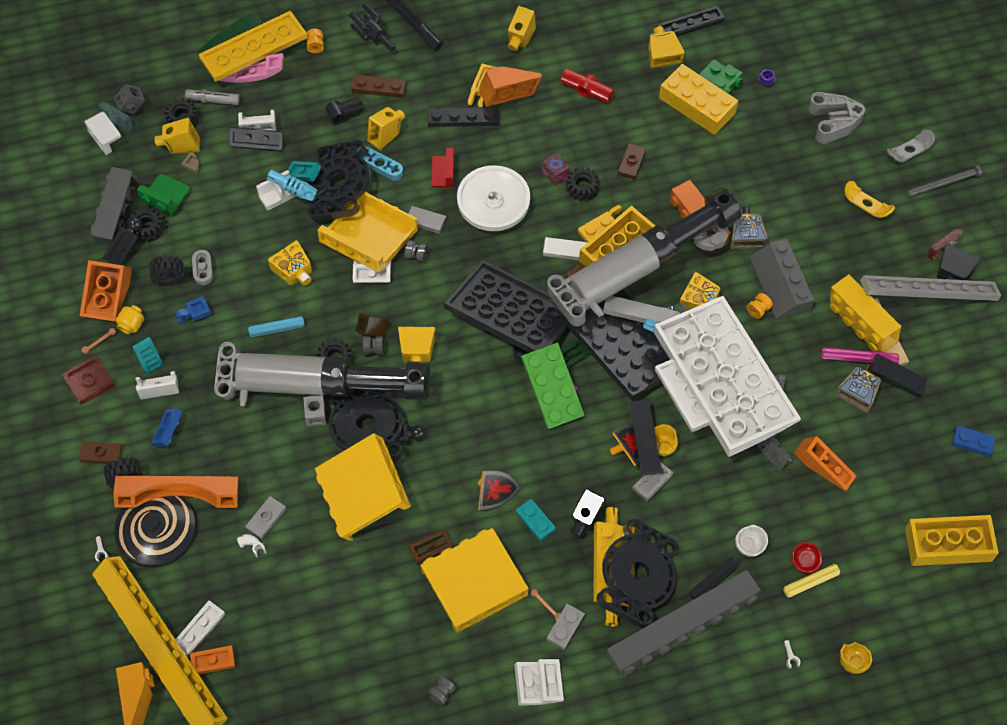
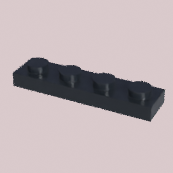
M498 107L428 108V127L499 126Z

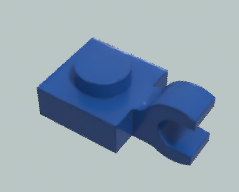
M203 296L185 303L187 308L175 312L179 324L185 323L190 317L193 321L211 315Z

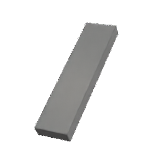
M615 296L607 298L603 308V313L643 323L646 318L660 323L680 314L678 311Z

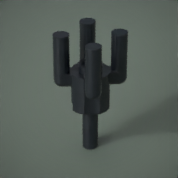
M367 2L362 5L368 12L364 15L365 22L354 11L349 13V17L354 21L350 27L363 40L367 41L370 38L373 42L381 41L391 52L395 50L396 47L385 36L387 34L386 29L379 23L381 16Z

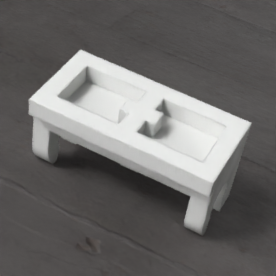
M271 110V115L244 117L242 112H240L239 128L276 131V115L274 110Z
M175 371L170 372V376L141 380L140 377H136V390L140 400L179 393L178 379Z

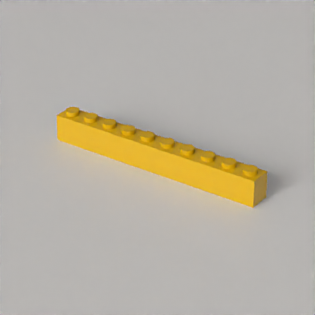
M120 556L105 558L92 575L117 611L118 616L128 628L130 634H132L139 648L147 657L150 665L160 677L161 682L177 703L182 714L190 725H223L228 718Z

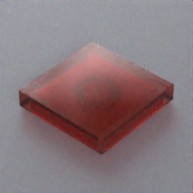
M97 355L62 373L80 405L115 387Z

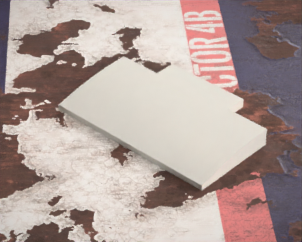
M724 296L655 324L654 333L670 358L669 361L655 366L657 375L691 432L710 425L728 457L766 440L801 420Z

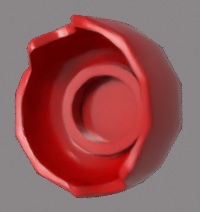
M802 542L794 547L791 553V562L798 571L813 573L819 569L822 563V553L815 544Z

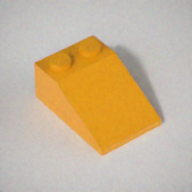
M142 662L116 668L124 725H143L153 696L152 687H155L154 677L150 675L149 668H145Z

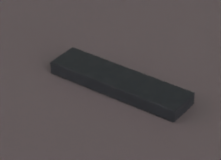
M715 6L657 24L656 27L662 26L664 32L673 31L676 37L722 23L725 21V17L719 6Z
M649 399L630 402L642 476L662 473Z

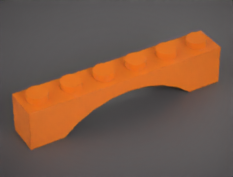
M116 476L113 493L114 505L121 508H135L156 498L189 496L206 501L217 508H237L238 477Z

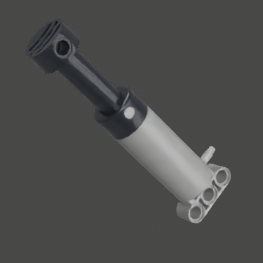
M721 187L705 196V206L665 229L660 225H656L566 279L560 275L550 276L547 280L548 294L573 326H581L585 323L586 311L590 308L601 318L604 316V313L599 307V303L676 258L678 247L713 226L717 225L724 229L740 220L742 217L740 206L733 194L725 187Z
M224 342L218 351L214 391L226 401L232 400L236 396L237 391H240L239 401L241 407L246 406L248 391L348 396L351 389L404 391L406 399L427 400L430 392L431 370L429 362L408 361L406 368L352 366L349 358L241 353L231 342ZM233 349V353L230 356H226L227 351ZM231 367V372L228 375H224L225 370ZM229 386L228 392L222 394L223 388Z

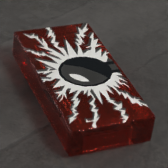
M956 228L930 247L927 257L932 261L943 253L947 244L955 245L963 232Z

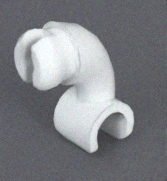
M244 534L237 538L240 547L253 545L252 550L256 557H258L256 552L259 549H263L266 554L264 545L255 536Z

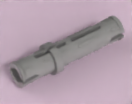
M186 89L185 98L189 99V101H200L204 104L212 102L239 105L240 102L239 94L210 92L206 89H202V91Z

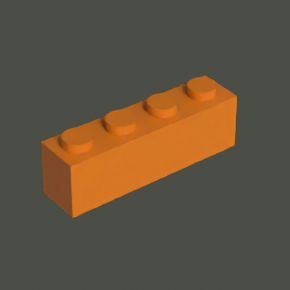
M691 180L671 190L670 202L674 207H677L682 218L705 206L704 197ZM729 230L728 238L725 244L729 243L731 232ZM706 231L708 236L714 234L712 231Z

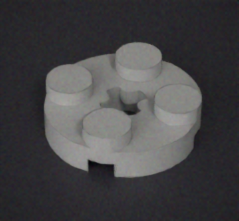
M715 225L707 230L712 231L714 234L708 236L705 231L693 238L694 244L707 251H713L714 248L718 247L721 248L727 241L728 227L722 229Z

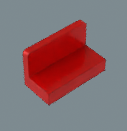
M446 148V156L432 157L433 188H453L454 148Z

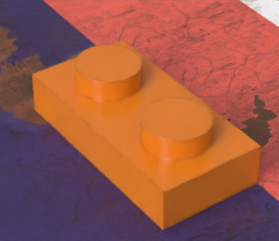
M232 645L190 653L191 664L199 675L235 668Z

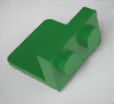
M160 174L150 188L140 185L137 192L142 203L172 216L190 192V188L179 181Z

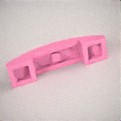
M280 53L266 56V61L254 63L219 81L244 83L266 79L283 69L284 55Z

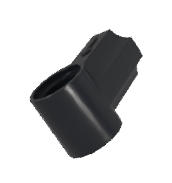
M359 97L341 103L332 101L325 107L332 123L335 125L343 123L346 117L363 112V106Z

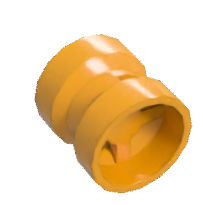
M319 29L308 30L306 32L308 37L306 38L307 50L311 53L323 51V32Z
M759 293L755 300L746 306V309L752 317L760 319L765 311L772 308L773 303L766 294Z

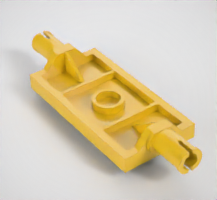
M613 507L606 508V523L596 522L594 524V602H597V594L607 587L602 572L604 554L615 540L624 536L623 526L618 525V508H614V511ZM629 527V530L634 533V528ZM622 541L618 542L615 545V547L618 548L619 546H621ZM633 563L632 566H631V573H632V575H633L634 578H635V563ZM603 593L604 601L611 603V596L608 593ZM624 602L621 603V606L629 607L628 604ZM606 610L605 625L609 626L610 624V627L618 626V616Z

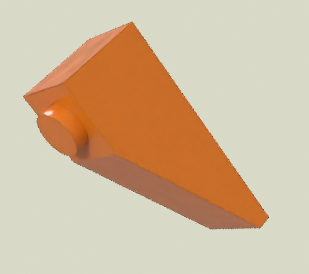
M817 436L803 439L794 451V454L808 468L844 491H847L856 478V475Z

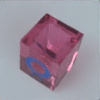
M557 153L544 159L542 162V173L554 186L567 179L570 167Z

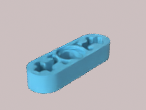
M366 147V154L368 156L364 155L362 158L367 162L371 170L393 181L400 180L403 177V167L400 163ZM377 161L385 162V164L380 167L375 165Z

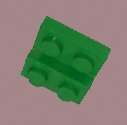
M713 60L699 74L729 95L743 81V73L730 64L725 67L716 60Z

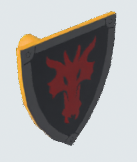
M622 425L613 433L619 444L612 447L610 452L612 455H616L625 451L633 465L636 466L639 462L634 425Z
M491 470L482 471V479L478 481V485L481 487L478 510L492 509L506 503L521 487L515 479L506 473Z

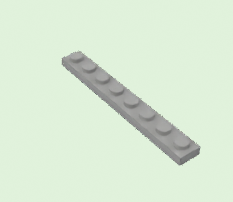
M863 275L860 280L866 295L998 301L1001 297L995 282L869 275Z

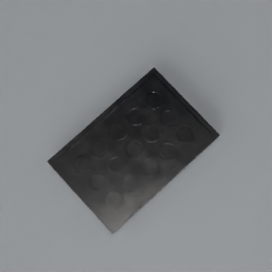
M483 259L444 303V309L529 353L555 344L567 329V326L560 319L561 310L547 292Z
M623 289L612 295L632 300ZM605 300L598 304L602 312ZM590 308L586 311L585 323L581 326H573L564 314L561 313L560 319L631 400L662 383L655 371V366L669 361L670 358L655 333L643 328V322L605 313L600 318Z

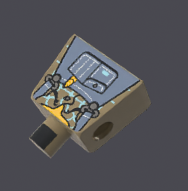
M749 207L741 208V219L732 224L730 249H762L766 246L768 239L762 218L759 214H751Z
M868 365L865 370L856 367L840 384L835 395L866 413H869L881 382L880 378L869 372L871 365Z

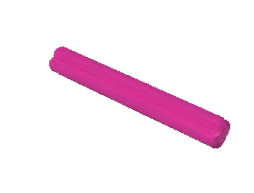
M827 347L822 349L823 359L872 363L874 356L879 354L897 364L899 363V354Z

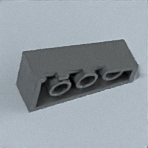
M111 167L110 173H107L106 186L101 192V203L96 209V220L91 226V236L96 241L111 244L120 228L125 227L124 218L129 217L131 213L130 203L135 202L137 198L135 191L142 185L133 171Z

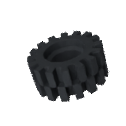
M180 98V101L174 99L175 103L169 102L170 106L167 105L165 110L167 123L189 118L192 125L196 126V123L199 121V115L194 102H190L189 99L184 101V98ZM181 112L188 113V115L183 118L175 117L177 114Z
M584 166L581 167V170L578 167L575 168V172L571 170L567 176L566 185L569 196H573L574 200L579 198L581 202L582 199L588 201V197L592 200L599 190L598 174H595L594 170L590 172L589 167L584 170ZM587 181L590 185L582 188L577 186L576 182Z
M141 207L139 212L135 210V215L131 214L130 217L136 216L141 219L142 223L145 221L153 222V225L149 228H140L138 231H134L133 234L138 236L136 240L140 239L141 242H144L146 239L147 242H150V239H153L155 241L156 236L160 237V232L163 233L164 223L160 213L155 211L154 208L150 210L149 207H146V210H143Z
M163 255L164 258L158 256L157 259L154 258L150 261V280L154 284H163V286L170 284V286H173V283L179 284V282L183 281L184 264L178 257L173 258L171 255L170 257Z
M329 338L327 343L323 341L321 343L322 347H318L317 357H327L331 352H340L342 354L341 358H349L352 364L350 346L348 347L347 342H343V339H340L338 342L337 338H333V341Z
M124 457L122 460L118 458V461L112 460L103 469L106 484L110 488L114 487L116 476H142L139 461L133 457L130 459Z

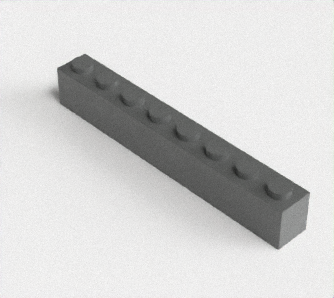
M746 570L611 646L606 651V657L618 676L623 674L625 676L636 670V666L650 663L657 654H666L671 650V646L677 643L678 645L685 643L692 634L699 635L706 630V626L720 623L724 619L723 617L729 613L730 615L736 614L741 610V606L745 604H753L758 600L761 590Z

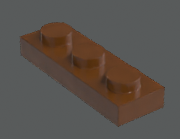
M354 75L351 90L352 93L404 98L406 80Z

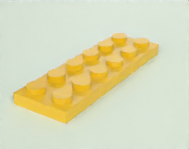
M289 11L198 55L214 81L217 82L265 59L266 56L273 55L308 37L298 20Z

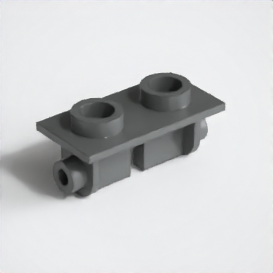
M774 436L756 444L779 472L785 465L788 466L793 462L792 456L784 447H778L780 443Z

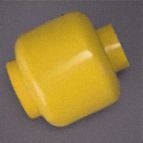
M134 305L123 307L116 318L117 328L126 334L136 333L144 322V316L141 314L142 310Z

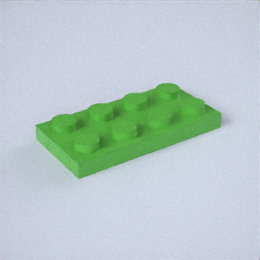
M558 343L521 356L547 429L585 416Z

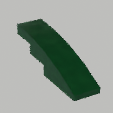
M252 12L222 30L196 53L200 54L263 24V22Z

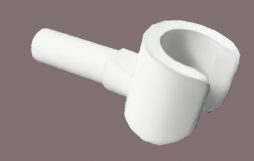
M97 536L98 551L95 554V559L100 563V555L105 554V558H108L109 555L104 551L101 537Z
M789 640L784 641L788 656L786 666L791 669L790 660H794L796 666L799 667L800 659L792 653Z

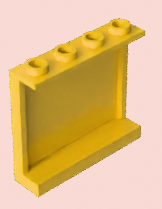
M365 191L360 199L357 200L360 205L358 213L349 217L337 218L328 228L322 225L318 229L319 242L380 273L418 231L417 218ZM350 204L347 209L353 208L354 204Z
M374 433L315 468L317 473L316 479L323 488V497L330 506V515L337 524L336 531L341 538L352 541V534L395 509L401 508L406 510L411 507L384 439Z
M493 528L489 530L484 529L476 537L464 539L458 546L447 548L441 552V555L435 558L430 557L421 564V572L425 574L450 618L455 633L528 596L527 585Z

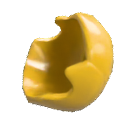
M666 424L654 427L659 455L667 456L673 453L678 446L676 430Z
M857 642L849 645L845 643L842 646L839 657L840 663L846 671L859 674L870 668L872 655L866 646Z

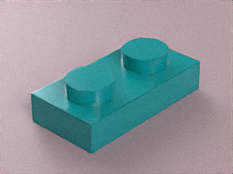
M292 161L288 171L292 177H296L301 181L314 182L321 166L316 162Z
M532 499L515 510V513L540 542L556 531V527Z

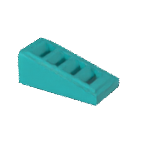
M150 337L133 346L139 364L147 375L163 366Z

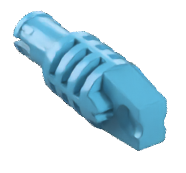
M273 169L269 172L268 176L270 177H267V180L280 185L283 190L310 201L315 199L317 189L291 175L285 176Z

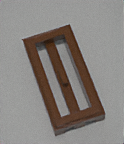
M446 530L408 546L417 565L430 557L435 558L441 555V552L447 548H454ZM442 537L445 538L444 540H441L435 544H431L424 549H421L417 552L415 551V549H418Z

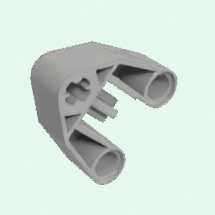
M823 92L813 93L808 106L809 112L813 115H829V120L821 121L816 131L815 139L821 144L850 135L861 124L865 113V107L862 104L843 95Z

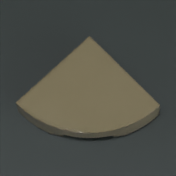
M190 152L181 163V167L197 175L200 164L196 155Z

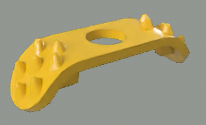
M854 181L847 182L845 195L851 203L877 218L887 217V215L894 211V205L882 204L862 192L861 188L857 187ZM868 200L872 203V206H865L862 201Z

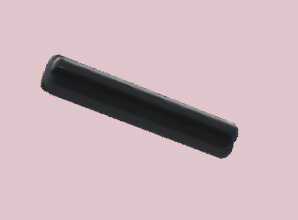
M730 557L689 591L690 597L694 600L710 591L739 567L737 559Z

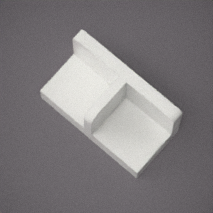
M101 112L86 120L85 124L88 132L105 155H108L112 152L109 144L119 139L121 135L106 114Z
M287 170L281 174L286 176L290 175V172ZM268 180L256 186L258 197L267 211L297 196L283 190L280 185Z

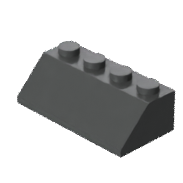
M787 238L771 242L749 257L764 294L773 303L771 311L775 320L811 311L814 298Z

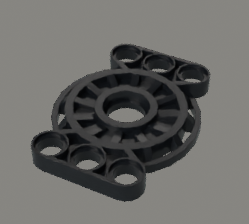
M354 140L320 147L316 151L315 155L320 162L321 169L314 182L307 181L309 185L317 189L314 201H310L313 205L308 208V215L313 221L319 222L349 217L358 213L360 205L357 200L365 193L371 179V170L367 162L362 158L367 151L362 141ZM357 147H361L359 151L354 152ZM345 150L342 154L337 155L339 151ZM324 153H328L326 157L321 158ZM339 176L345 177L341 184L331 187V183L335 178ZM350 204H354L353 208L347 209ZM333 207H337L336 211L330 212ZM321 210L319 214L313 215L315 211Z
M351 389L348 396H344V399L341 401L334 400L336 396L330 395L334 408L328 421L329 433L339 448L345 451L374 433L384 439L388 451L391 448L399 450L396 454H390L393 462L402 457V446L399 442H396L402 431V412L397 403L385 395L386 391L373 392L372 390ZM355 391L363 392V394L358 397L353 395ZM336 412H337L338 414H337V416H336V420H333V418H334V416H335V414H336ZM396 412H398L399 419L395 417ZM362 418H373L375 423L369 429L363 430L356 425L357 421ZM332 427L336 429L337 434H333Z
M631 519L623 526L624 536L615 540L604 554L602 572L607 587L597 594L596 599L602 608L642 628L648 626L654 619L651 609L662 605L674 590L676 574L671 557L678 552L679 547L677 542L671 537L637 519ZM629 525L636 526L637 534L629 530ZM647 534H651L655 538V543H650L647 540ZM622 541V545L616 548L615 545ZM664 544L671 545L672 553L664 549ZM633 563H639L645 568L647 572L646 580L640 581L633 577L631 573ZM668 583H670V588L668 592H666L665 590L668 586ZM603 593H608L611 596V603L604 601ZM659 597L663 598L660 602H655ZM621 603L628 604L629 612H624L621 609ZM639 612L647 615V622L640 620Z

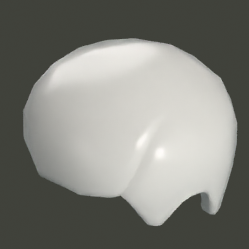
M750 525L744 527L736 535V548L745 556H757L766 549L768 536L763 528Z

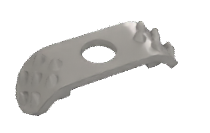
M925 129L914 139L896 148H888L887 154L889 157L892 156L894 161L904 162L929 149L935 141V135L931 130ZM913 147L915 151L909 153L905 151V148Z

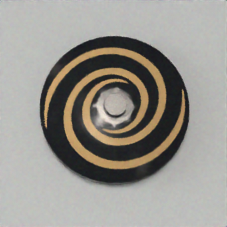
M165 496L147 501L135 508H122L115 522V540L122 554L132 563L148 568L166 566L180 559L191 547L196 535L195 515L190 505L181 496Z

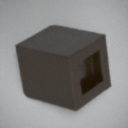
M359 313L355 331L366 336L384 337L388 319L378 315Z

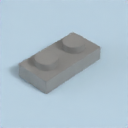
M566 604L546 640L565 650L585 613Z

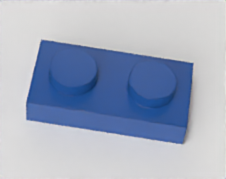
M177 408L165 410L151 445L158 448L167 446L172 441V434L180 422L182 411Z
M957 425L952 446L990 457L996 437Z

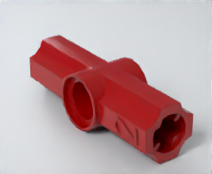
M565 69L561 77V83L576 89L583 97L592 96L605 103H609L614 93L613 88L598 82L597 78L591 74L584 76L573 70Z

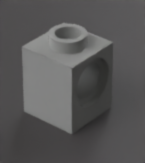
M323 395L303 397L307 427L326 425ZM312 408H319L316 411H311Z

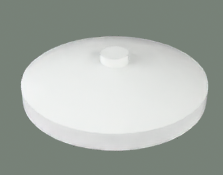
M484 166L472 171L462 180L457 192V204L463 218L474 227L486 231H501L515 226L525 217L530 205V191L526 181L517 172L503 166Z

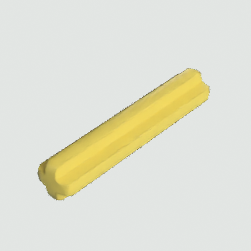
M833 564L785 586L783 589L784 593L790 598L838 576L840 569L836 564Z

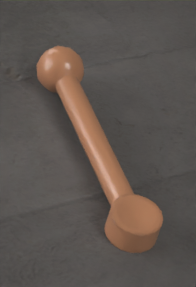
M109 329V332L88 347L84 346L82 348L83 354H89L90 349L110 335H115L116 329Z
M532 589L530 592L531 596L536 597L555 616L554 619L557 621L560 613H556L538 594L537 589Z

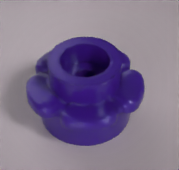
M765 69L759 74V82L763 85H772L776 80L774 72L770 69Z

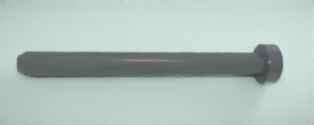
M979 164L973 165L970 170L910 189L906 192V195L912 197L972 176L980 177L982 176V169Z

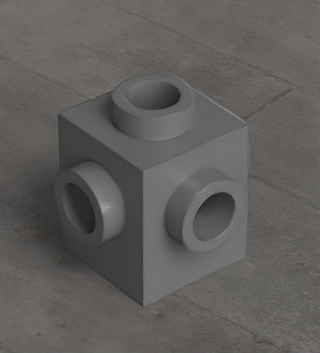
M125 84L114 97L119 111L135 114L145 101L140 87Z

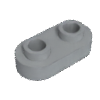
M198 250L192 256L193 276L197 284L207 285L213 279L211 256L205 250Z

